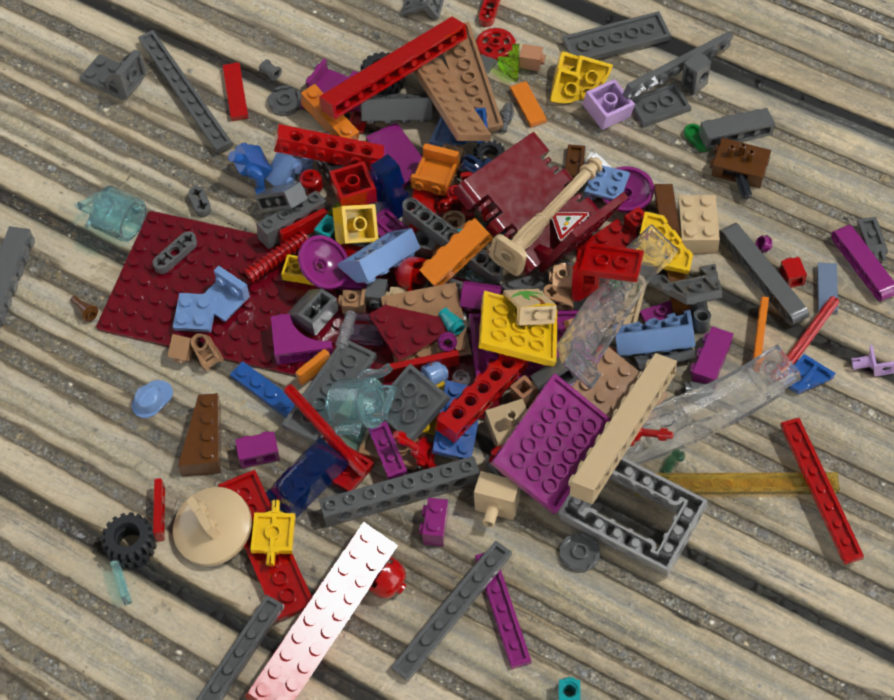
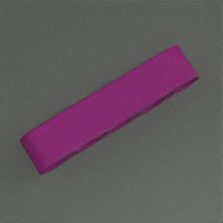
M848 224L832 231V241L876 300L882 302L893 297L894 280L855 229Z

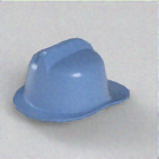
M155 380L140 387L132 400L133 412L141 418L154 416L172 398V386L166 381Z

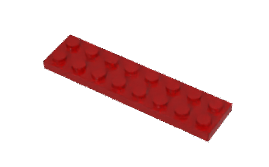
M256 470L218 484V487L230 489L240 495L250 509L252 527L244 548L265 596L268 595L285 606L276 622L278 623L301 613L312 596L293 554L275 555V566L271 567V563L270 566L266 565V554L251 553L254 513H265L272 509Z

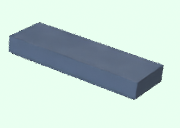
M818 262V313L831 296L838 298L836 263ZM838 306L835 308L832 314L838 313Z

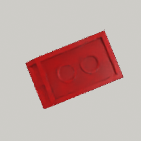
M586 243L580 246L572 272V301L579 302L597 290L600 285V278L638 283L644 250Z

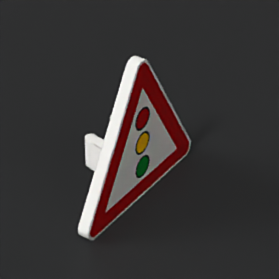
M557 212L552 217L560 242L581 221L584 222L590 216L588 212Z

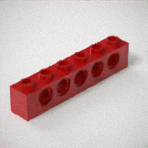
M278 124L275 134L274 152L343 166L365 161L368 171L380 173L384 161V145L282 124Z
M499 354L498 359L495 362L491 361L483 374L479 373L471 386L465 387L461 396L458 399L455 398L450 403L449 409L446 412L442 411L438 415L436 430L455 444L485 413V410L528 368L529 361Z

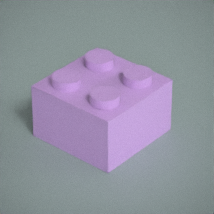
M615 79L587 91L582 104L602 130L630 118L635 106L630 98L626 99L623 96L624 90Z

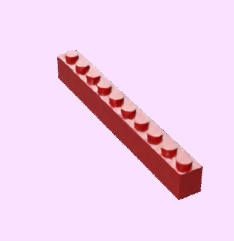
M451 16L320 95L321 111L333 119H337L467 39L466 24Z

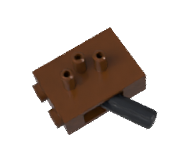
M722 138L720 145L717 144L714 151L716 157L712 158L710 162L711 176L736 182L741 197L747 200L752 197L749 186L761 188L769 164L771 150Z

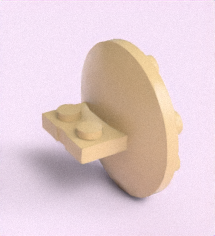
M211 487L193 494L180 507L174 520L173 538L177 549L186 559L202 566L218 565L230 560L242 550L249 538L252 527L250 509L240 495L227 488Z

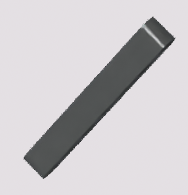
M407 198L403 201L404 219L441 247L450 242L449 240L454 234L459 233L457 229L418 200ZM483 249L466 264V266L491 284L496 285L503 280V268L490 258L489 253Z
M733 223L719 230L721 242L763 294L769 297L771 304L790 326L809 317L808 309L738 223Z

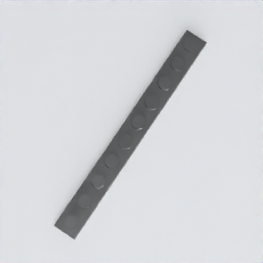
M154 30L139 36V42L218 154L232 147V141Z

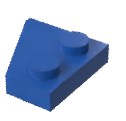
M803 354L784 377L782 385L799 394L832 380L836 373Z

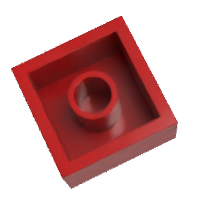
M365 161L329 171L331 185L340 206L368 205L377 202L376 188Z

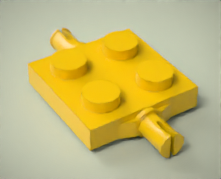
M272 500L271 511L254 513L251 553L266 554V565L270 566L271 563V567L275 566V555L293 554L296 516L295 513L280 512L281 502L279 500Z

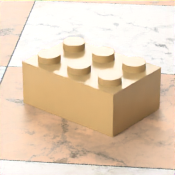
M679 195L677 214L680 236L684 246L692 253H718L720 238L716 195Z

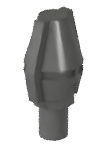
M512 102L505 103L500 111L504 126L500 131L503 133L507 132L508 125L513 119L514 105Z

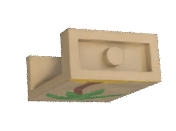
M503 290V296H506L517 307L516 323L518 325L555 323L557 305L541 290Z

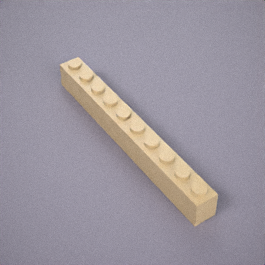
M657 353L654 354L651 360L648 359L645 370L643 372L640 371L637 382L631 385L629 394L623 397L619 409H615L612 420L610 422L607 421L602 435L599 434L597 436L594 447L589 448L585 461L580 462L577 473L575 475L572 474L568 483V486H570V496L590 504L594 503L674 378L677 365L676 360Z

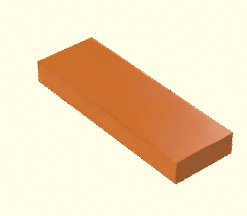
M527 81L510 86V91L530 128L547 123V118Z

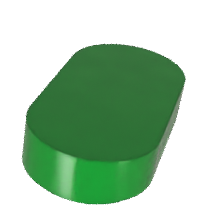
M688 124L684 128V137L699 151H711L712 148L706 150L698 134L700 126Z

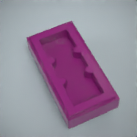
M670 300L641 310L639 315L644 324L649 319L663 320L667 318V315L672 314Z

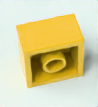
M375 204L333 208L335 240L340 245L372 243L378 239Z

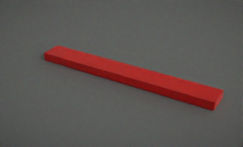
M800 417L781 422L780 427L843 564L846 565L863 560L864 554Z

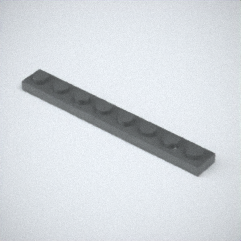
M728 31L629 82L626 85L623 96L626 99L633 96L637 97L646 89L650 90L654 85L665 82L669 77L677 76L683 71L684 62L697 52L707 57H713L719 51H725L730 47V42L734 35Z
M495 540L391 666L395 673L407 682L410 681L512 556V551Z

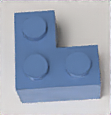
M277 152L271 164L272 172L266 177V180L274 186L295 183L297 174L312 169L315 160Z

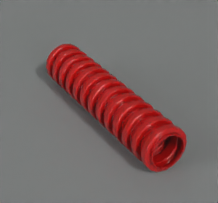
M299 231L298 234L290 237L289 241L285 240L284 244H280V247L277 246L275 250L272 249L270 253L266 254V257L262 256L261 260H257V263L254 262L252 266L249 265L247 269H243V275L246 280L253 284L254 280L259 279V276L263 277L264 273L267 274L268 270L271 271L273 267L276 268L278 264L282 263V260L286 261L287 255H294L296 251L299 252L301 245L308 239V236L303 231Z

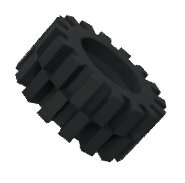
M490 139L487 143L484 141L482 145L478 143L477 147L474 148L473 156L484 161V155L493 154L498 157L505 152V148L500 142L497 144V141L494 140L492 143Z

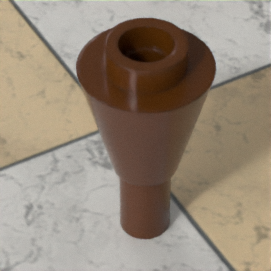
M75 295L71 297L70 301L76 305L85 322H90L97 317L98 308L96 306L81 301Z

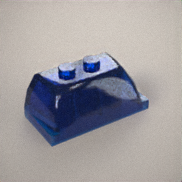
M320 437L284 471L266 492V495L271 501L279 500L281 502L280 509L284 513H295L297 518L349 465V462Z

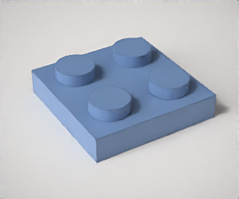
M179 293L173 329L175 331L211 333L217 296Z

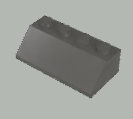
M427 93L374 95L360 104L361 120L365 121V124H375L376 121L393 123V120H400V123H410L411 120L428 122V119H432V100Z

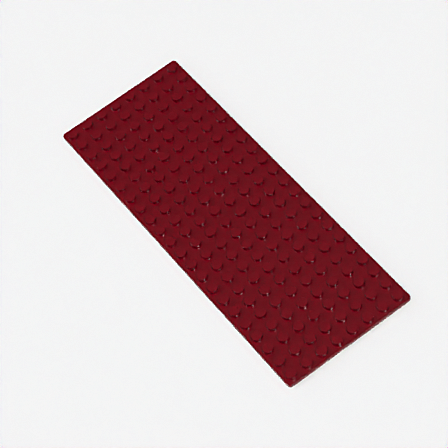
M149 211L96 327L98 331L170 347L172 334L192 338L196 334H205L210 336L226 361L239 364L245 362L252 367L297 377L296 371L308 361L276 364L271 316L287 314L308 290L322 288L315 285L283 280L281 274L285 264L283 260L276 268L273 267V270H268L267 274L264 273L263 277L259 276V279L254 280L253 284L249 283L243 275V269H247L249 265L252 266L254 262L257 263V260H261L262 256L266 257L267 253H270L272 249L275 250L277 246L280 247V244L268 249L258 239V234ZM193 232L197 239V246L167 273H157L153 265L154 258L182 233ZM173 250L170 254L175 256L178 255L180 251ZM218 266L247 284L250 297L227 321L224 322L214 315L211 333L175 331L173 329L179 293L204 294L216 282L214 270ZM390 267L388 273L375 277L387 279L388 292H390V287H399L395 276L396 268ZM452 277V279H455V280H458V281H461V282H464V281L475 282V281L466 280V279H462V278ZM323 289L336 297L338 304L339 295H343V290ZM338 306L336 314L316 336L293 323L301 334L310 339L332 341L333 352L342 339L345 338L376 353L377 358L369 369L375 370L377 373L368 370L354 389L355 391L382 396L396 380L384 381L382 366L394 363V358L388 345L369 318V314L377 309L366 307L365 315L342 314V307ZM469 330L467 335L472 354L468 357L459 358L460 365L447 368V380L471 386L476 377ZM203 337L198 341L200 348L205 345ZM503 394L488 409L500 406ZM485 413L479 418L480 420L485 421Z

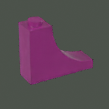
M290 314L271 316L274 355L277 365L309 361L323 349H326L330 356L333 353L332 341H317L304 336L293 325Z

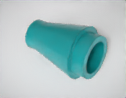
M447 307L439 312L438 315L441 317L448 332L457 336L465 329L464 320L451 312Z

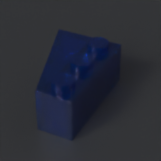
M387 154L371 164L370 175L376 188V203L378 205L381 204L383 208H387L399 219L403 216V201L409 197V194L403 190L402 185L405 182L399 164Z

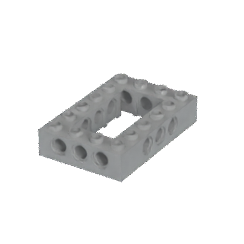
M622 457L609 479L678 514L674 516L673 524L668 533L664 534L663 542L658 549L652 539H646L634 533L633 529H627L617 524L614 519L611 518L610 520L598 514L597 510L590 508L592 504L570 496V494L568 495L558 513L561 521L591 535L595 539L669 577L707 508L706 499Z

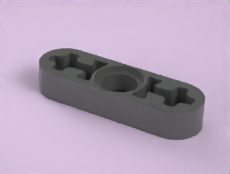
M193 232L182 233L153 260L155 271L160 274L167 273L197 246L195 234ZM173 250L180 251V253L175 256L170 254Z

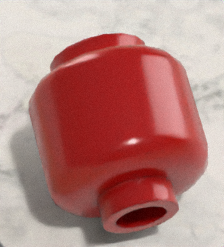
M309 169L300 174L299 182L304 187L306 195L315 191L318 193L322 191V176L318 171Z

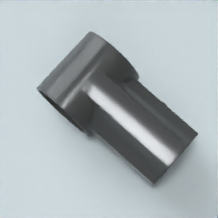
M707 301L697 302L691 305L693 329L698 333H705L710 327L711 313L708 310Z

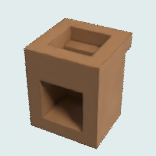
M362 289V291L343 290V295H339L338 306L342 307V314L365 315L366 289Z

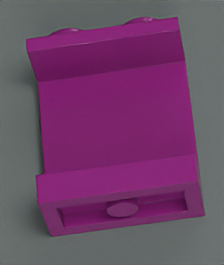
M323 58L320 64L316 65L311 76L307 77L306 86L309 88L316 84L325 93L358 72L353 70L349 77L328 69L327 59Z

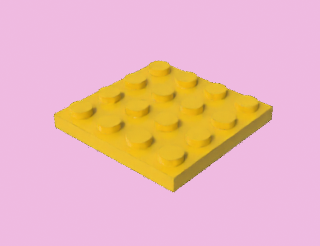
M484 291L481 305L479 348L554 367L557 359V309L554 324L518 325L516 323L517 307L506 296Z

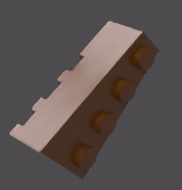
M218 393L200 394L197 397L178 464L182 476L221 473V402Z

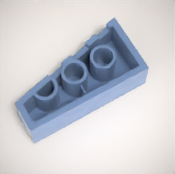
M686 310L684 315L676 316L675 313L669 314L663 320L652 318L646 321L645 324L635 322L615 327L618 355L629 357L639 353L650 354L655 351L668 352L672 349L680 348L685 350L695 347L691 311Z

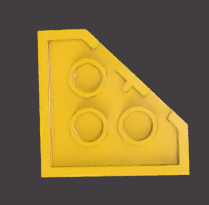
M645 212L636 248L637 250H644L642 265L689 274L693 258L692 252L689 249L687 250L682 243V239L675 230H672L663 215Z

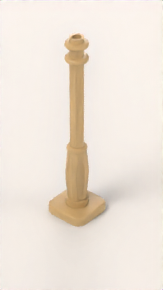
M597 157L588 158L587 164L580 167V173L541 213H536L532 219L524 224L511 240L504 235H496L492 240L489 252L490 258L514 276H519L524 269L527 259L525 250L539 237L549 225V220L588 180H593L596 177V173L602 171V161Z

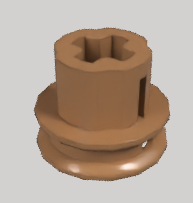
M456 210L448 211L442 217L443 220L455 229H463V226L466 224L465 216Z

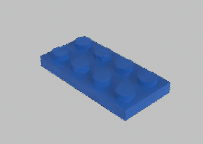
M446 380L443 391L451 399L439 414L442 411L446 412L449 409L450 403L455 398L458 399L468 385ZM478 420L455 444L436 430L431 453L456 460L471 457Z

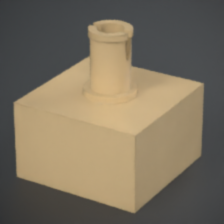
M523 399L485 410V422L495 447L505 443L526 413L527 408Z
M481 471L474 491V503L476 511L485 513L482 524L487 527H494L497 516L514 520L520 502V487L509 478Z

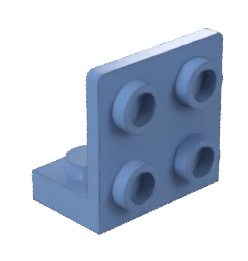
M602 165V171L596 173V177L593 180L588 181L584 192V199L589 197L593 201V199L596 200L597 197L613 200L624 192L630 173Z
M218 266L214 270L216 282L204 294L217 296L214 315L225 322L250 295L247 284Z

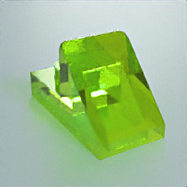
M519 44L512 45L509 57H498V68L514 82H518Z

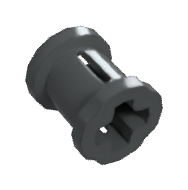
M268 59L264 60L259 66V72L268 75L272 81H276L282 73V69L271 64V61Z

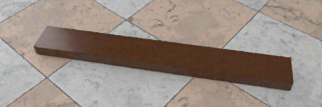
M655 184L653 188L657 214L663 215L672 230H675L681 238L673 184ZM665 270L666 278L670 282L687 279L684 273ZM669 296L672 314L675 313L676 316L684 315V311L690 310L692 316L691 305H686Z

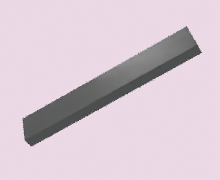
M268 595L264 597L196 700H223L284 609V604Z

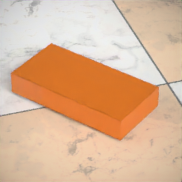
M323 349L296 371L297 381L302 386L319 373L330 357L329 352Z

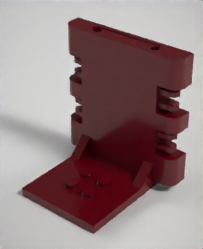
M532 132L462 181L453 193L468 211L483 202L477 208L479 212H483L488 208L490 212L486 215L485 219L489 221L495 217L485 229L493 238L507 231L504 236L509 239L510 236L513 238L518 230L532 219L536 213H541L573 180V177L565 168L554 174L559 167L556 165L550 169L547 166L552 160L550 157L542 160L550 150L537 134ZM622 192L599 210L589 197L578 203L577 201L583 196L580 193L574 197L572 196L558 212H588L590 216L584 222L581 221L562 242L558 238L551 218L549 225L532 245L525 250L527 259L521 275L525 277L537 268L540 272L548 270L577 246L590 238L629 197Z

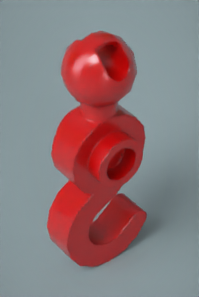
M461 173V181H464L466 178H468L474 173ZM458 185L450 186L447 189V199H442L438 202L437 208L440 212L446 213L450 211L452 203H461L453 193Z

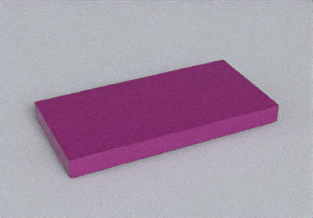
M398 123L391 124L366 136L367 142L384 145L383 165L400 189L410 185V177L412 174H415L422 156Z

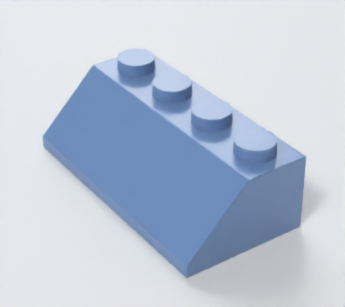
M412 228L392 231L337 265L355 282L369 284L376 280V276L388 273L390 267L398 266L402 262L401 260L413 257L415 255L414 252L420 249V245Z

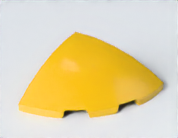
M563 51L560 52L554 73L550 102L572 103L583 100L587 91L605 83L613 65L581 55L577 56Z

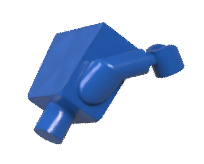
M246 142L237 145L235 150L229 153L228 160L234 162L241 175L255 180L257 187L254 190L256 194H259L265 190L264 180L272 172V168L260 146L247 144Z

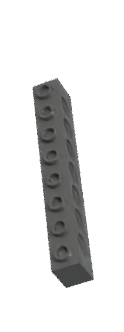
M471 456L319 499L326 528L477 485L480 471L475 457Z

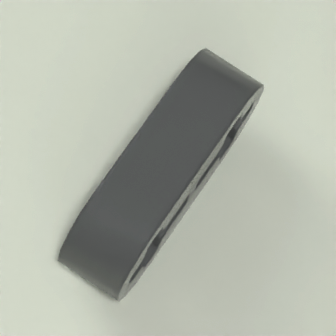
M201 186L192 187L188 193L195 213L199 217L209 216L212 210L204 189ZM203 204V206H204L205 209L202 210V209L200 208V205Z

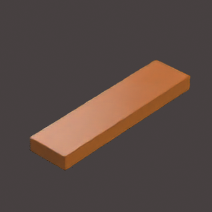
M764 296L761 297L752 371H759L762 358L769 297Z

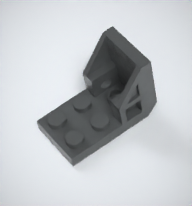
M134 49L120 63L99 54L79 78L81 82L124 100L129 97L147 74L141 52Z

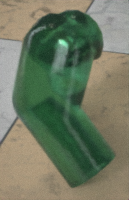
M680 449L673 450L660 472L664 476H670L676 462L684 461L685 452L680 451Z

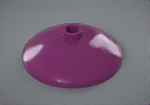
M622 166L615 168L630 173L624 189V193L629 198L616 211L631 212L638 206L641 209L645 208L654 196V183L650 176L643 170L635 167ZM601 198L605 204H608L610 201H612Z
M317 235L308 238L301 245L298 253L299 266L303 275L313 285L322 289H335L341 286L348 278V275L338 268L337 265L348 258L342 246L335 240L327 236Z

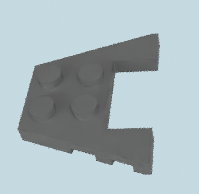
M715 264L699 267V274L701 275L699 277L670 282L663 274L647 277V284L686 305H694L697 302L713 301L717 298H722V288L720 280H718Z

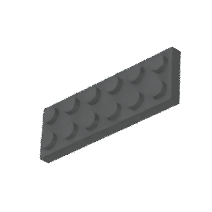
M657 11L565 35L562 41L568 53L597 60L671 40V34L660 12Z
M343 338L302 396L329 425L377 358L376 353ZM296 405L282 423L283 429L314 444H317L322 436Z

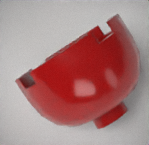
M409 257L398 265L395 276L400 288L405 289L407 292L423 288L427 278L420 269L426 259Z
M392 556L372 583L374 587L371 586L368 589L369 592L379 598L388 599L396 593L400 595L407 585L404 583L406 571L403 565Z

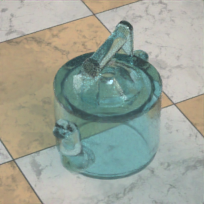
M107 186L100 193L95 192L93 195L75 204L77 209L90 215L87 222L92 228L125 242L130 241L137 235L146 216V204L141 198L114 186Z
M389 363L380 369L364 370L356 378L340 379L331 385L327 394L326 405L328 416L337 427L335 429L337 435L358 436L361 429L377 428L384 420L388 419V412L398 387L382 385L378 378L386 376L393 370Z

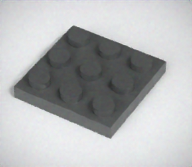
M409 364L373 405L372 409L397 431H403L407 434L406 437L415 441L451 398L413 365Z

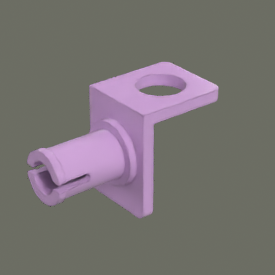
M869 345V356L851 358L853 370L871 367L874 377L894 374V361L876 363L873 345ZM885 367H892L889 370H882Z

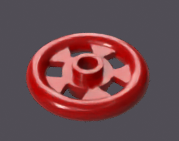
M502 28L487 29L480 33L476 39L480 55L482 54L497 61L509 57L516 48L514 36ZM485 38L488 39L487 43H483ZM508 39L509 43L504 44V40ZM489 48L491 52L489 53L485 49ZM502 48L505 50V51L502 52V53H499V52H498V51H500Z

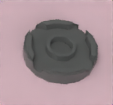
M289 85L280 86L272 90V93L268 96V106L276 115L289 116L300 110L301 93L297 88L294 89Z
M586 533L568 535L561 543L560 559L563 565L571 571L577 573L592 570L599 562V544L595 538Z

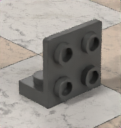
M405 0L401 14L406 16L425 10L434 21L440 17L444 0Z

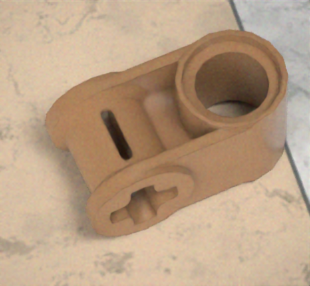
M548 284L543 288V293L557 305V311H573L571 289Z
M196 334L192 337L191 346L206 371H209L210 367L218 362L222 363L224 361L222 354L216 348L210 336ZM203 337L205 345L200 348L198 341Z

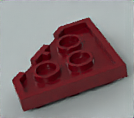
M384 305L369 314V318L398 362L408 359L437 342L441 334L448 332L440 318L434 315Z

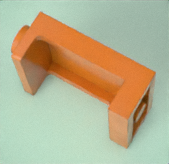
M425 143L422 148L423 156L415 174H412L410 177L411 187L431 192L435 195L446 196L447 189L450 187L460 163L459 151Z

